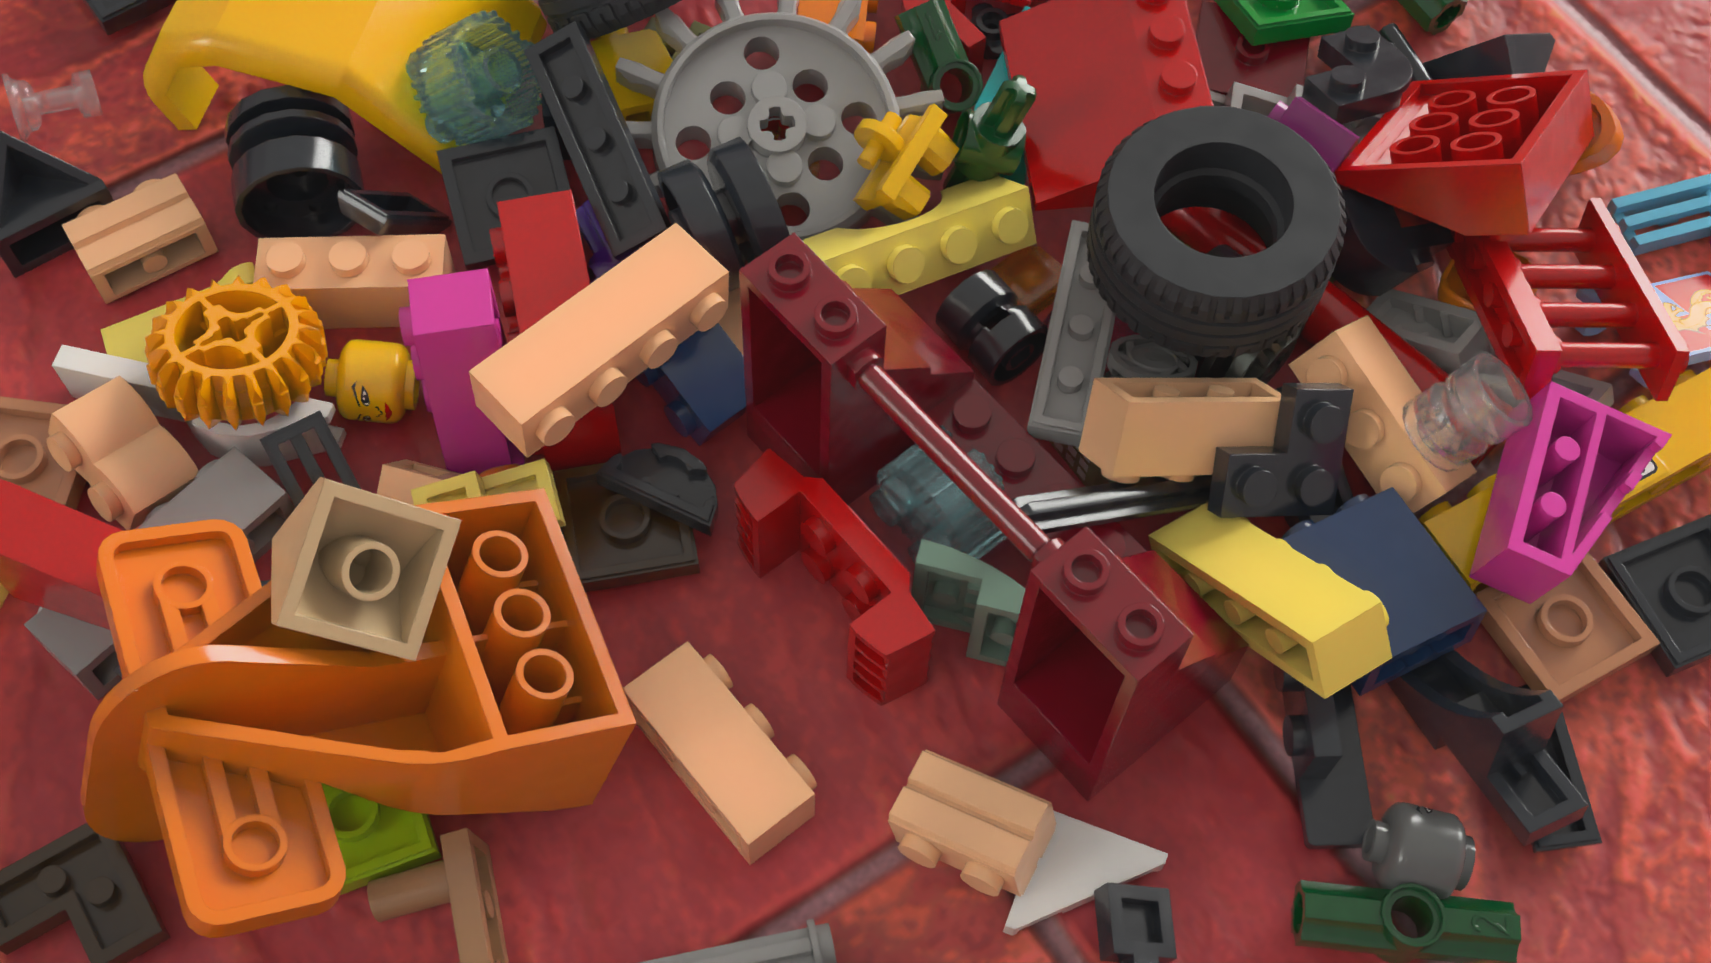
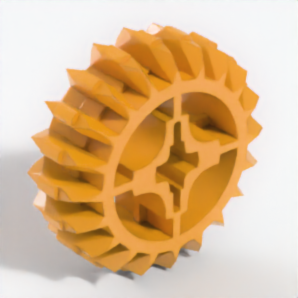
M238 275L232 284L221 286L212 279L210 288L201 292L187 288L184 302L166 301L165 315L152 318L151 334L145 337V354L148 361L146 368L151 384L156 386V390L160 398L165 402L167 409L177 408L185 422L200 417L208 429H211L222 420H227L237 430L243 420L256 419L264 426L266 416L270 413L276 412L289 416L291 401L308 402L311 387L321 385L323 367L327 366L326 358L328 357L323 324L318 319L317 312L313 311L312 307L308 304L306 296H295L292 294L288 284L272 288L265 277L260 278L253 284H245Z

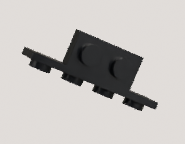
M1274 664V681L1278 692H1282L1286 715L1283 722L1284 748L1286 754L1292 756L1305 846L1311 850L1362 848L1366 827L1370 820L1373 819L1351 684L1324 699Z

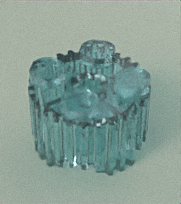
M485 10L477 14L474 13L431 35L422 42L423 46L417 48L408 58L406 70L409 77L414 81L411 83V87L417 90V94L413 96L414 100L421 102L420 113L427 114L425 126L429 135L440 143L446 144L455 140L456 145L461 146L463 144L467 145L504 137L532 125L534 121L532 117L539 113L537 106L542 105V100L539 97L542 91L524 52L525 49L534 45V43L528 42L527 39L522 41L519 38L520 32L518 30L511 31L510 23L498 17L495 10L488 13Z
M943 425L940 426L951 438L953 437L952 433L947 431ZM914 444L878 471L876 484L880 488L869 496L870 502L876 514L885 524L893 527L895 524L901 527L902 533L910 539L912 545L908 547V553L914 563L916 562L922 539L951 547L980 559L1007 538L917 444ZM972 449L967 453L1002 490L1005 489L1002 477L996 474L994 471L995 467L987 462L986 456L983 453H979L976 449Z

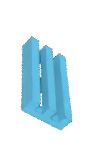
M1711 174L1611 199L1606 208L1614 222L1619 225L1621 234L1634 256L1711 236V216L1636 235L1634 231L1657 224L1658 226L1676 223L1680 218L1707 211L1711 215Z

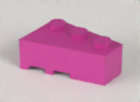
M488 268L407 279L410 306L399 307L401 334L405 347L411 346L415 377L417 381L422 380L426 408L428 412L433 414L446 469L461 474L475 470L479 474L489 468L515 463L524 465L525 455L476 406L469 371L507 344Z
M1553 381L1549 382L1512 416L1469 577L1528 604L1533 603L1569 578L1612 520L1611 515L1622 499L1635 488L1643 476L1641 475L1653 456L1666 445L1672 434Z

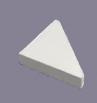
M1054 811L1056 819L1055 832L1042 858H1039L1037 868L1024 894L1015 896L1003 932L1013 936L1019 930L1060 912H1068L1095 900L1094 890L1107 882L1126 884L1151 872H1158L1165 865L1168 853Z

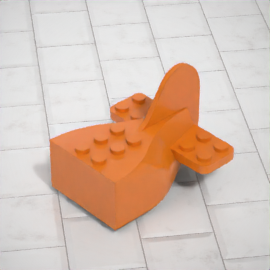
M545 488L414 505L462 520L416 661L272 624L271 581L262 587L248 540L242 529L234 523L226 520L210 519L125 530L108 536L102 541L98 549L96 575L123 680L114 686L101 701L94 712L89 726L81 785V803L89 827L105 838L122 842H149L164 839L182 914L188 927L204 937L223 938L316 916L330 910L338 901L346 880V868L322 783L388 807L432 815L555 811L592 805L634 729L636 721Z

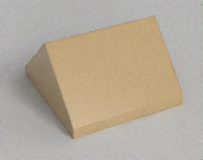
M319 477L272 538L271 623L287 629L416 661L462 520Z

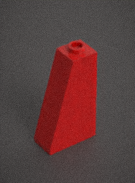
M0 479V583L13 598L110 630L96 575L97 556L102 541L111 534L123 530L14 483Z

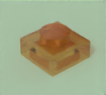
M1034 244L1015 251L991 270H994L1015 292L1018 297L1017 306L1027 305L1037 315L1055 301L1062 265L1039 245Z

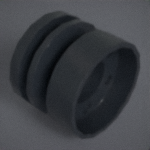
M291 85L262 89L241 99L228 113L224 129L228 146V161L233 170L231 186L234 210L240 225L257 238L338 236L352 228L357 222L341 213L337 199L339 190H364L362 173L357 160L358 148L354 138V124L349 108L334 97Z

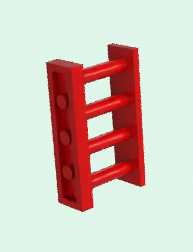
M1589 198L1578 228H1534L1530 235H1524L1519 239L1503 242L1493 241L1488 236H1465L1450 230L1455 242L1446 247L1450 258L1454 259L1457 273L1517 401H1529L1551 381L1552 376L1557 374L1561 368H1637L1654 400H1669L1679 375L1683 374L1688 366L1690 350L1687 341L1679 333L1621 234L1619 225L1614 222L1601 198ZM1513 252H1574L1580 264H1521L1520 260L1515 258ZM1531 289H1594L1601 303L1541 302L1539 297L1534 296ZM1551 328H1615L1623 343L1561 342L1560 338L1554 335Z

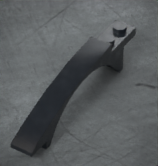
M1282 386L1275 390L1282 393ZM1343 464L1341 465L1333 515L1345 502L1353 498ZM1331 515L1284 516L1291 528L1305 520H1313L1314 523H1317ZM1452 650L1388 682L1390 688L1432 747L1436 750L1445 745L1448 746L1523 846L1543 838L1583 817L1589 804L1545 750L1564 707L1551 690H1529L1499 681L1467 661L1456 650Z

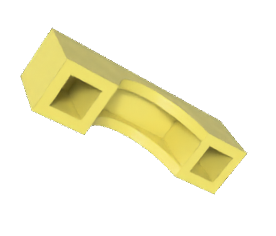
M1000 176L981 182L969 180L940 191L942 200L934 209L905 222L868 229L834 228L802 240L842 281H846L852 288L892 289L897 295L1037 243L1028 186Z

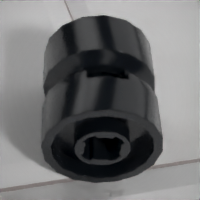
M986 269L965 279L951 291L942 302L936 314V324L960 350H969L968 359L992 386H1000L1021 375L1044 352L1048 328L1027 305L1017 306L1018 297L1015 292L994 270Z

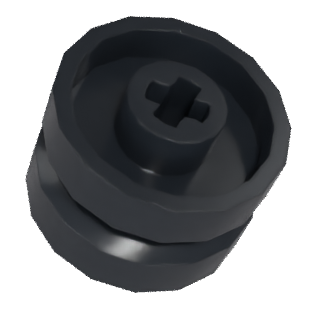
M740 136L716 146L708 152L707 167L712 186L703 171L689 159L660 170L657 173L659 186L669 211L668 215L671 225L677 223L729 271V292L740 287L739 270L744 267L740 250L747 262L750 263L790 236L771 186L757 158Z

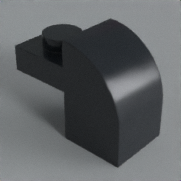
M1353 189L1341 190L1342 198L1345 200L1346 232L1343 238L1342 250L1331 276L1355 293L1366 296H1381L1413 275L1435 264L1433 256L1455 241L1450 229L1436 223L1402 228L1392 205Z

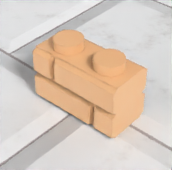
M176 173L161 180H146L139 184L132 193L106 205L87 207L78 214L76 219L62 225L106 304L218 252L201 214Z
M927 749L922 751L908 777V784L903 786L889 812L888 819L895 839L900 843L898 850L904 856L928 868H935L937 862L942 861L962 870L960 877L965 883L990 896H998L1001 889L1017 896L1024 894L1037 868L1038 860L1042 858L1056 827V819L1051 802Z

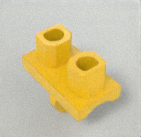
M934 103L927 108L923 116L910 114L905 116L903 121L898 114L891 111L885 114L882 121L871 118L862 119L854 131V138L863 148L857 162L863 168L871 170L853 201L865 211L882 206L902 220L919 215L931 196L930 191L911 176L916 165L918 164L929 175L935 176L950 166L959 151V147L940 128L948 115Z

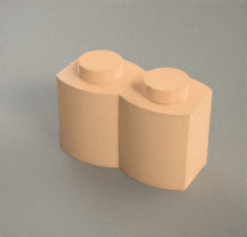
M121 376L110 380L51 414L48 429L50 437L46 439L51 455L64 470L70 472L75 469L91 485L87 493L97 512L109 522L116 519L126 530H133L143 524L146 516L155 507L173 499L194 481L199 472L181 444L159 424L143 398Z

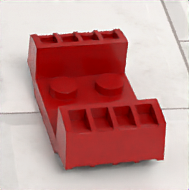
M770 448L767 449L733 485L736 493L734 501L737 507L735 515L738 520L736 530L739 533L737 544L752 570L761 579L797 551H802L800 556L806 569L819 583L825 584L829 581L843 597L842 605L853 621L849 624L846 677L864 695L880 706L928 682L927 671L930 669L928 662L932 657L930 654V649L933 647L932 637L935 635L936 630L909 592L911 573L823 478L804 477Z

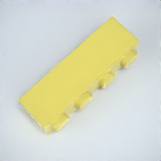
M1207 502L1148 535L1152 550L1249 644L1248 647L1324 699L1392 659L1387 632L1389 616L1383 603L1375 594L1367 590L1363 591L1339 577L1327 565L1314 562L1294 550L1283 539H1276L1254 526L1246 517L1220 518L1207 510Z

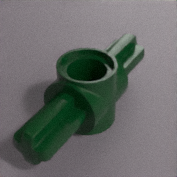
M1015 75L1012 80H1006L1002 83L992 102L983 103L976 110L965 108L962 111L952 137V141L959 147V151L953 159L955 164L944 180L943 189L969 180L979 182L990 180L999 176V174L1011 176L1020 163L1026 141V126L1023 123V119L1037 96L1036 88L1027 84L1026 77Z

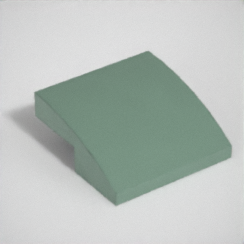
M922 539L915 562L911 595L930 623L970 633L966 657L1006 667L1025 588L998 569L969 554Z

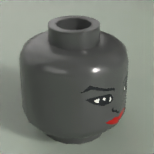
M1397 802L1386 810L1380 821L1372 819L1366 827L1362 842V858L1365 861L1372 862L1373 876L1378 886L1382 889L1391 890L1400 884L1415 883L1427 887L1439 899H1446L1454 890H1463L1473 872L1476 850L1475 842L1471 836L1466 835L1462 822L1454 814L1410 803Z

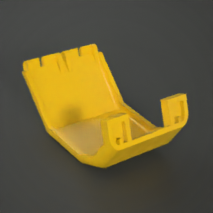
M177 0L158 35L145 65L143 80L150 99L178 130H195L198 128L219 86L203 68L207 66H219L334 97L442 174L436 151L502 136L514 107L512 101L518 98L530 69V63L524 50L542 40L547 28V22L541 14L540 6L532 0Z

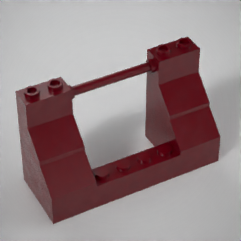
M795 232L739 270L747 436L763 453L770 448L804 477L823 478L847 505L851 504L920 451H923L1032 563L997 705L1087 801L1092 799L1231 680L1249 644L1154 550L1146 551L1118 522L1045 534L1016 505L1012 499L1019 496L1080 488L1082 486L974 379L975 372L892 289L852 288L846 281H842Z

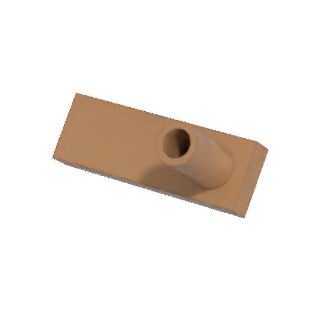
M464 828L440 835L443 860L368 882V901L372 914L378 922L450 902L460 963H509L489 845L470 829Z

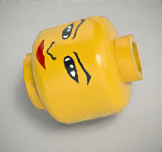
M353 339L343 347L339 359H328L324 378L325 396L336 397L338 411L344 418L355 421L394 424L403 418L406 410L416 409L420 380L417 381L410 354L404 345L393 342Z

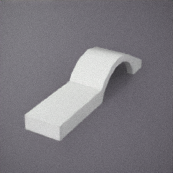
M67 345L61 346L52 367L72 397L80 398L110 380L121 376L138 392L154 415L185 422L177 408L167 409L165 402L160 398L156 390V386L151 384L146 368L148 363ZM309 398L308 402H294L290 406L289 416L278 414L266 420L264 426L260 423L240 425L235 430L231 424L219 422L211 429H208L200 417L186 422L194 436L211 455L221 458L235 446L256 466H269L272 463L259 439L319 410L328 425L331 423L336 409L333 403ZM328 425L339 448H341L346 437L345 429ZM314 428L302 433L312 454L325 452ZM290 440L278 445L286 461L299 458Z

